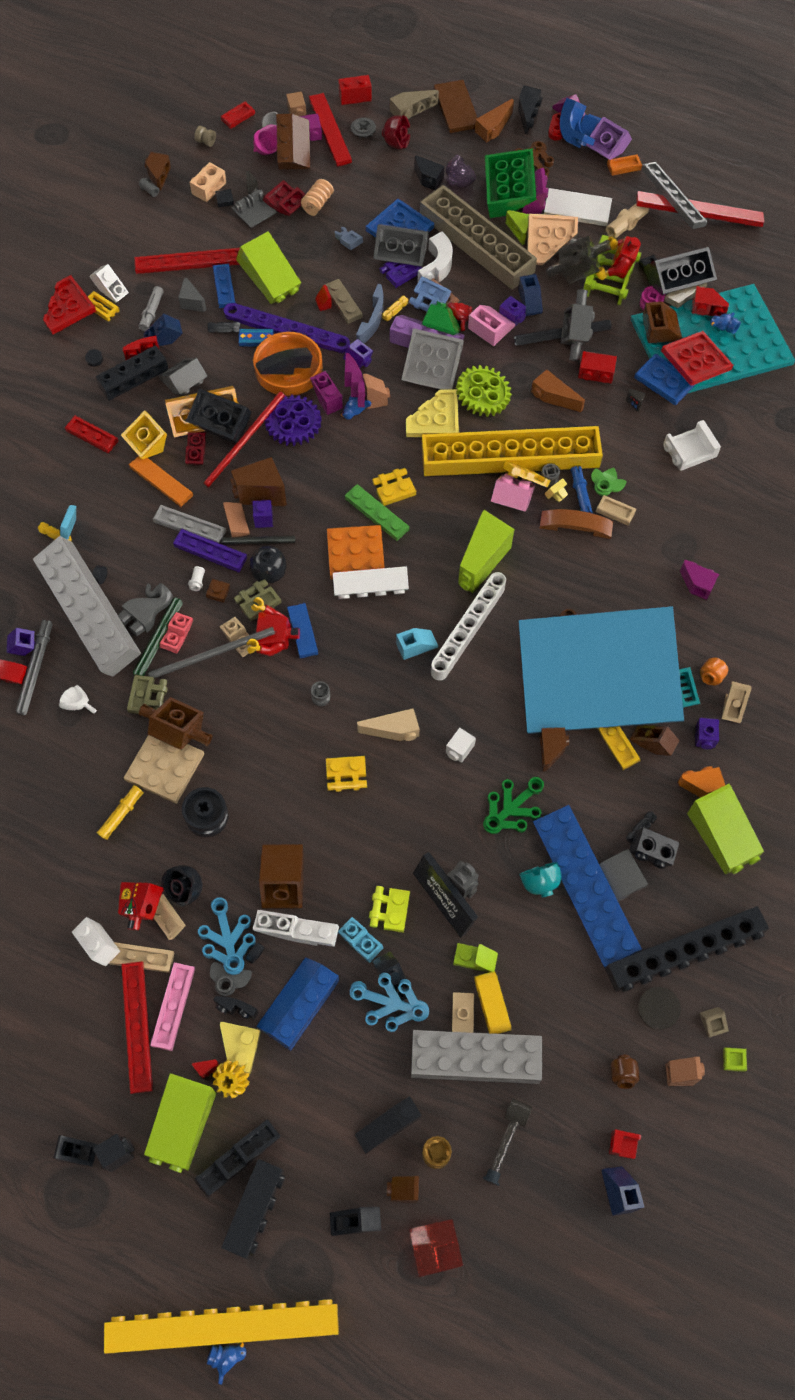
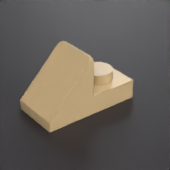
M737 682L731 683L729 693L725 696L722 719L741 723L751 692V686Z

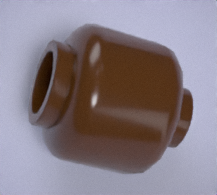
M619 1055L618 1058L611 1062L612 1082L621 1089L633 1088L639 1081L638 1062L629 1055Z

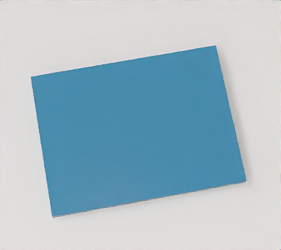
M673 606L519 620L528 734L541 733L542 728L565 727V731L684 721Z

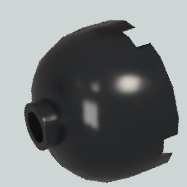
M263 546L253 553L250 559V570L256 580L260 582L265 579L268 583H274L285 575L287 568L286 559L278 548Z
M179 865L164 872L161 887L166 891L167 896L165 897L170 904L176 907L190 905L199 898L203 883L197 870L187 865Z

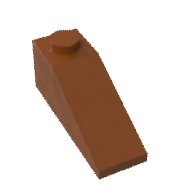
M510 99L476 119L475 132L486 143L495 139L501 133L513 113L514 100Z
M544 371L533 381L531 392L536 398L541 399L543 402L574 411H583L585 399L550 371Z

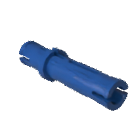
M577 466L572 467L570 470L574 481L572 485L576 489L580 509L583 512L593 514L586 488L587 481L583 477L582 467L578 466V469Z

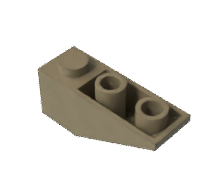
M439 91L402 92L390 98V112L394 116L401 115L409 119L438 104Z

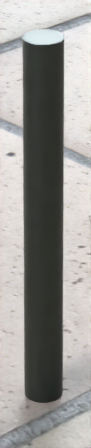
M295 536L222 537L223 545L295 543Z

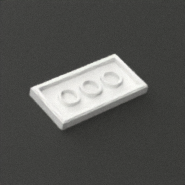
M549 188L544 215L578 217V222L607 226L612 198Z

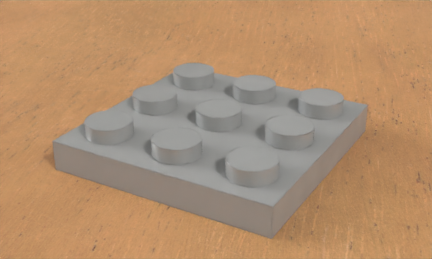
M413 328L402 381L441 390H452L464 340Z

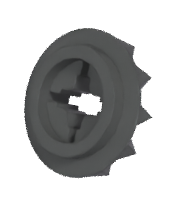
M358 118L352 122L351 132L354 133V136L367 139L368 136L372 137L373 133L376 132V125L369 118Z

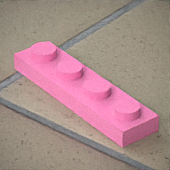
M179 963L173 964L151 1041V1047L168 1051L173 1050L195 967Z

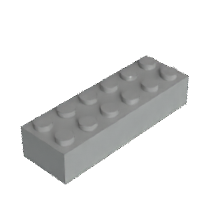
M413 1030L411 1078L539 1084L542 1081V1036Z

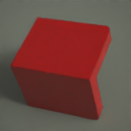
M615 1129L611 1135L609 1154L635 1159L641 1135Z

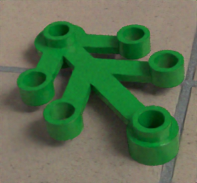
M539 777L531 778L528 782V788L514 801H512L514 783L509 779L502 782V790L504 791L503 810L498 815L497 804L500 796L497 792H490L487 798L490 804L489 815L483 822L485 831L490 834H497L502 829H515L519 833L525 832L527 829V822L520 819L517 822L504 820L508 816L530 817L532 820L540 818V808L518 807L533 794H540L544 788L543 780ZM508 783L511 785V788H505L504 785ZM537 785L539 789L534 790L532 786ZM495 796L497 800L492 801L490 797ZM537 811L539 815L534 816L532 815V812ZM494 822L497 826L491 827L489 824ZM521 823L525 827L520 829L517 825Z

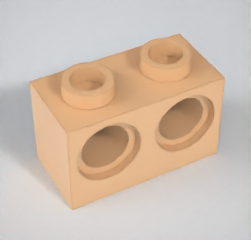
M209 162L191 179V193L201 200L208 202L215 195V191H219L226 184L225 171Z

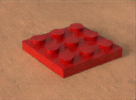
M704 331L664 345L661 349V352L691 386L728 372L734 366Z

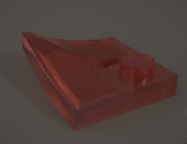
M453 1219L409 1229L419 1277L463 1266Z

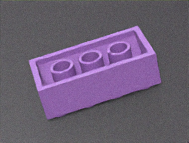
M404 315L396 316L390 327V342L409 348L413 328L462 340L465 336L460 333L451 335L423 326V321Z

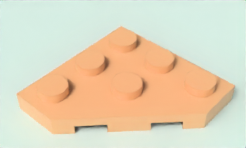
M529 214L527 251L537 258L536 265H544L577 235L578 217Z

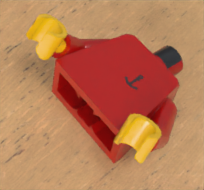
M611 236L608 238L610 243L606 245L611 250L616 248L617 250L611 267L607 271L603 267L597 269L598 273L596 275L600 280H604L608 275L610 277L616 275L624 279L635 262L641 246L639 239L636 237L626 236L624 239L617 241Z
M259 597L253 600L259 606L253 604L251 606L252 610H261L258 613L256 633L273 627L275 634L260 640L250 639L246 643L251 645L247 649L248 653L251 654L257 651L259 654L273 656L282 650L288 649L289 639L300 638V628H291L289 619L285 615L268 605H264V601Z

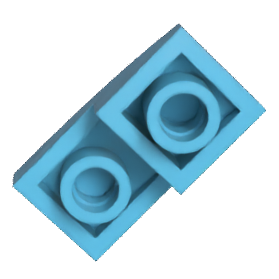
M353 917L338 931L369 963L384 948Z

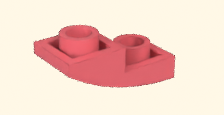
M176 612L168 624V631L160 642V648L177 654L187 637L193 618Z

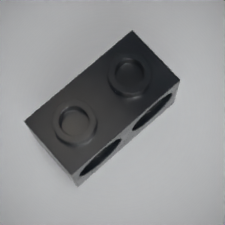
M641 828L635 831L630 853L635 855V858L640 861H650L653 863V866L664 869L673 865L679 842L646 828ZM642 842L646 843L647 850L643 848ZM661 849L664 851L665 857L661 856Z

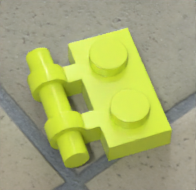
M376 886L375 893L372 895V901H374L373 908L369 913V918L371 919L370 927L377 928L378 921H384V930L404 933L410 891L390 888L389 896L383 895L384 887ZM381 903L387 904L386 914L380 912Z

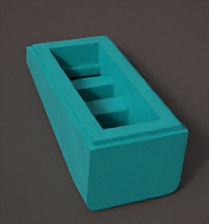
M690 667L679 669L680 677L684 676L685 678L680 680V683H687L688 685L681 687L683 708L700 704ZM690 690V693L683 694L682 691ZM692 696L693 700L685 702L684 698Z

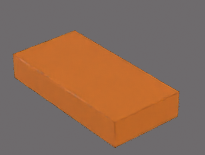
M638 154L608 160L607 166L613 176L639 171L642 168V163Z

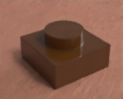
M212 579L206 597L224 603L230 589V584Z

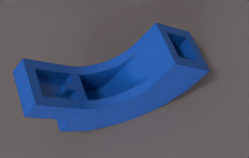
M566 98L560 116V130L563 138L581 148V145L586 146V144L593 146L595 139L583 134L581 131V120L587 106Z

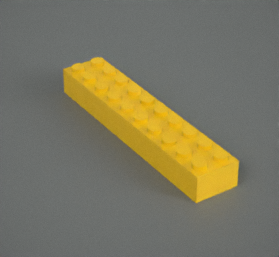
M599 426L422 434L424 476L509 472L503 468L505 461L533 471H542L546 464H555L560 470L571 469L577 466V469L578 466H581L582 469L600 468L603 457Z

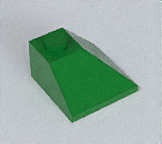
M437 301L430 305L422 322L423 326L451 335L461 333V328L451 308L446 307V303Z

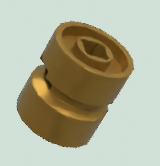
M440 1136L428 1139L424 1144L422 1152L425 1164L433 1169H440L446 1166L452 1153L451 1145L445 1138Z

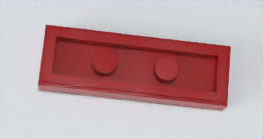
M76 415L65 426V430L68 433L108 454L118 443L117 437Z

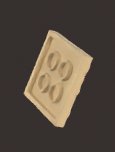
M148 735L124 776V780L177 804L203 758L204 751L188 744L180 750Z

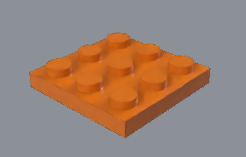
M381 525L327 529L330 580H333V573L385 568Z

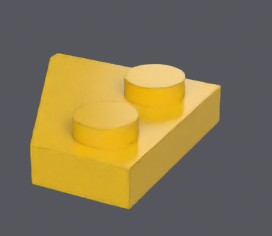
M506 461L503 468L509 471L508 475L514 478L520 476L526 481H532L548 487L550 480L533 470Z

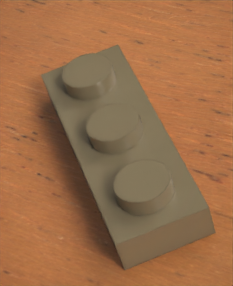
M340 279L325 284L330 292L331 300L347 324L363 318L361 310Z

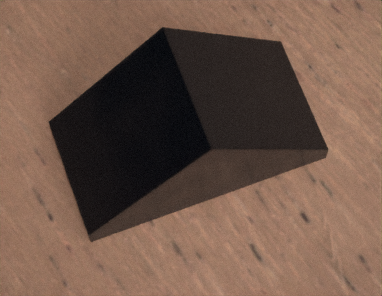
M59 1135L53 1158L61 1162L93 1167L95 1158L93 1148L98 1144Z

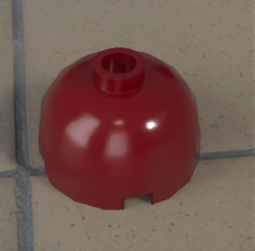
M401 115L392 116L382 128V136L391 148L403 149L408 146L410 134H408L407 129L410 128L408 118Z

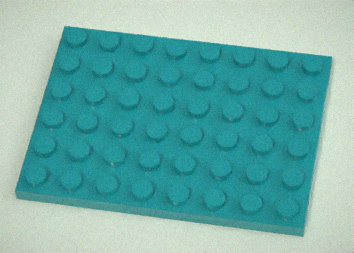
M755 284L719 293L729 303L727 314L734 312V318L741 322L735 334L713 327L710 324L713 316L693 314V300L687 301L679 308L672 305L669 306L677 313L682 339L704 331L734 365L732 370L697 383L688 393L794 365L795 358ZM643 313L632 315L630 320L649 359L656 353L670 362L661 352V349L664 345L672 342L648 343L642 317Z

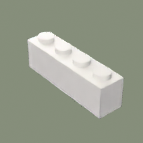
M407 566L333 573L334 595L338 596L339 599L350 598L349 595L357 594V598L368 597V593H375V596L386 595V592L394 591V594H404L405 590L409 589Z

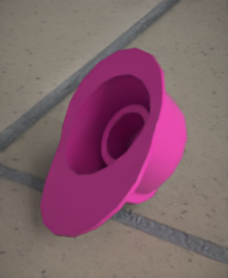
M267 125L255 133L253 141L254 152H258L261 155H269L277 151V125Z

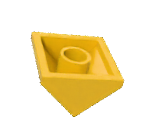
M144 410L121 436L141 459H145L163 452L167 433Z

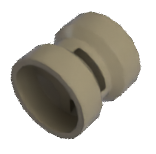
M198 126L195 131V141L199 143L204 142L209 147L213 146L216 132L211 129L207 130L203 126Z

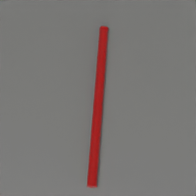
M281 391L204 481L205 486H211L285 397Z

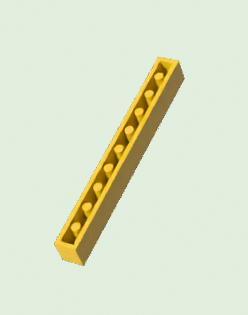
M332 1299L318 1300L319 1305L309 1306V1301L296 1302V1307L287 1308L286 1303L273 1304V1309L264 1310L263 1305L250 1306V1311L241 1312L240 1307L227 1308V1313L219 1314L217 1309L204 1310V1315H195L194 1311H181V1317H171V1312L157 1313V1319H148V1314L134 1315V1320L125 1321V1316L111 1317V1322L104 1323V1354L339 1334L337 1304H332Z

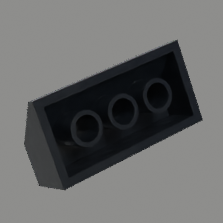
M709 247L655 260L644 266L648 283L661 295L717 280Z

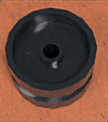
M209 787L197 788L191 791L183 801L182 815L189 830L195 835L203 838L213 837L221 833L226 827L229 819L228 809L223 796L217 790Z

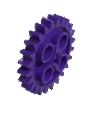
M292 394L290 399L285 396L284 400H281L266 418V431L269 432V436L273 435L274 441L279 438V444L286 441V446L290 442H292L293 446L296 445V442L302 445L303 440L308 443V437L314 439V433L318 434V428H321L320 410H317V405H313L312 400L307 402V397L300 399V395H298L297 398H294Z

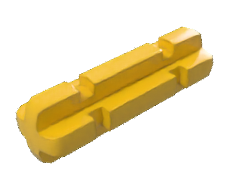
M404 295L387 308L388 310L382 313V318L385 321H389L403 309L402 307L409 303L408 298Z
M41 522L38 526L40 533L47 534L46 536L54 540L60 536V530L44 522Z

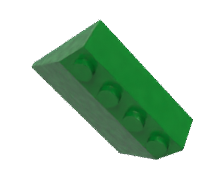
M533 148L485 155L487 205L490 218L506 216L507 211H516L537 200Z

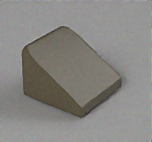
M719 1007L700 1013L709 1038L729 1032L725 1012Z

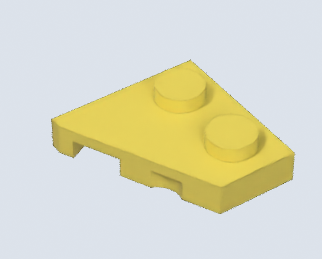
M220 1022L227 1060H231L232 1063L238 1060L240 1067L246 1065L244 1072L251 1074L261 1031Z

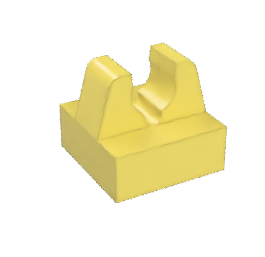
M561 479L545 492L548 499L553 497L558 502L562 501L568 495L564 489L567 485L565 480Z

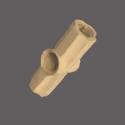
M635 204L628 210L623 209L617 216V219L606 226L608 236L617 238L627 229L629 231L632 230L638 220L648 213L649 208L639 207Z

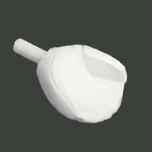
M78 685L70 687L61 695L59 707L62 709L80 710L85 707L93 714L97 711L87 703L89 699Z

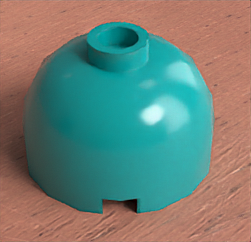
M558 862L548 863L542 867L537 866L520 874L525 889L534 895L541 894L542 898L552 895V890L556 889L561 883V871Z

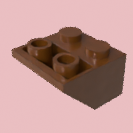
M649 302L645 304L642 317L648 343L674 342L682 339L675 310L664 302Z

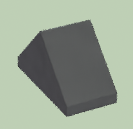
M185 278L178 297L180 308L205 312V299L188 278Z

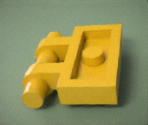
M397 468L391 473L385 475L383 473L372 479L374 486L378 484L382 486L377 488V494L382 505L386 506L416 495V490L410 477L402 478V476L407 475L406 468L400 470ZM393 479L396 480V482H394V483H391V484H388V483H387V481H390V480H393Z
M365 756L326 759L327 780L335 779V782L327 783L328 791L336 790V792H342L344 789L357 791L359 788H367V780H359L358 778L366 777ZM353 778V781L341 782V779Z

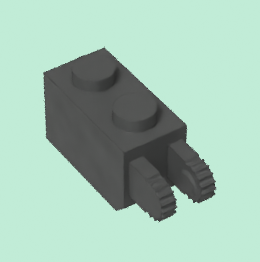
M459 861L447 876L464 899L467 897L470 899L477 891L479 875L469 863Z

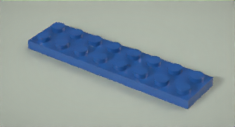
M570 805L533 821L552 862H558L561 880L604 968L610 963L642 951Z

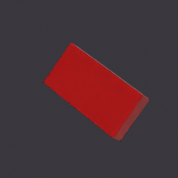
M244 101L221 115V120L232 129L253 116L255 110Z

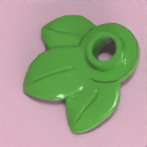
M595 468L591 474V479L595 484L594 490L600 496H607L611 492L621 491L627 482L623 479H617L615 468L608 469L603 473Z

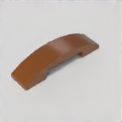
M556 509L542 511L540 528L557 531L558 527L587 531L593 532L595 537L611 539L613 521L588 512Z

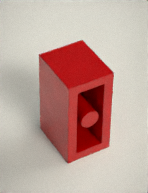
M369 75L338 79L341 105L372 101V86Z
M583 351L578 378L612 384L617 356Z

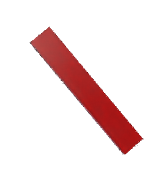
M324 93L309 96L312 109L319 116L321 130L336 166L352 163V158Z
M144 962L121 964L130 1094L153 1091Z

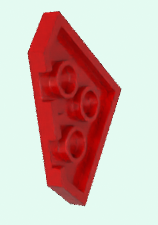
M70 275L56 283L55 293L51 296L48 304L49 309L47 314L44 315L43 321L52 335L96 312V308Z

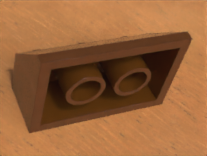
M276 114L277 160L279 169H310L309 120L294 114Z

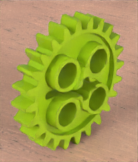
M479 365L478 369L472 366L471 370L467 368L459 376L456 394L459 395L458 400H463L462 406H468L467 411L473 409V414L479 412V416H482L483 413H485L486 417L490 413L495 416L496 412L500 414L502 409L505 410L509 404L512 395L510 393L511 387H508L509 381L504 382L505 376L500 377V371L495 373L494 368L490 371L488 366L485 369H482L481 365Z

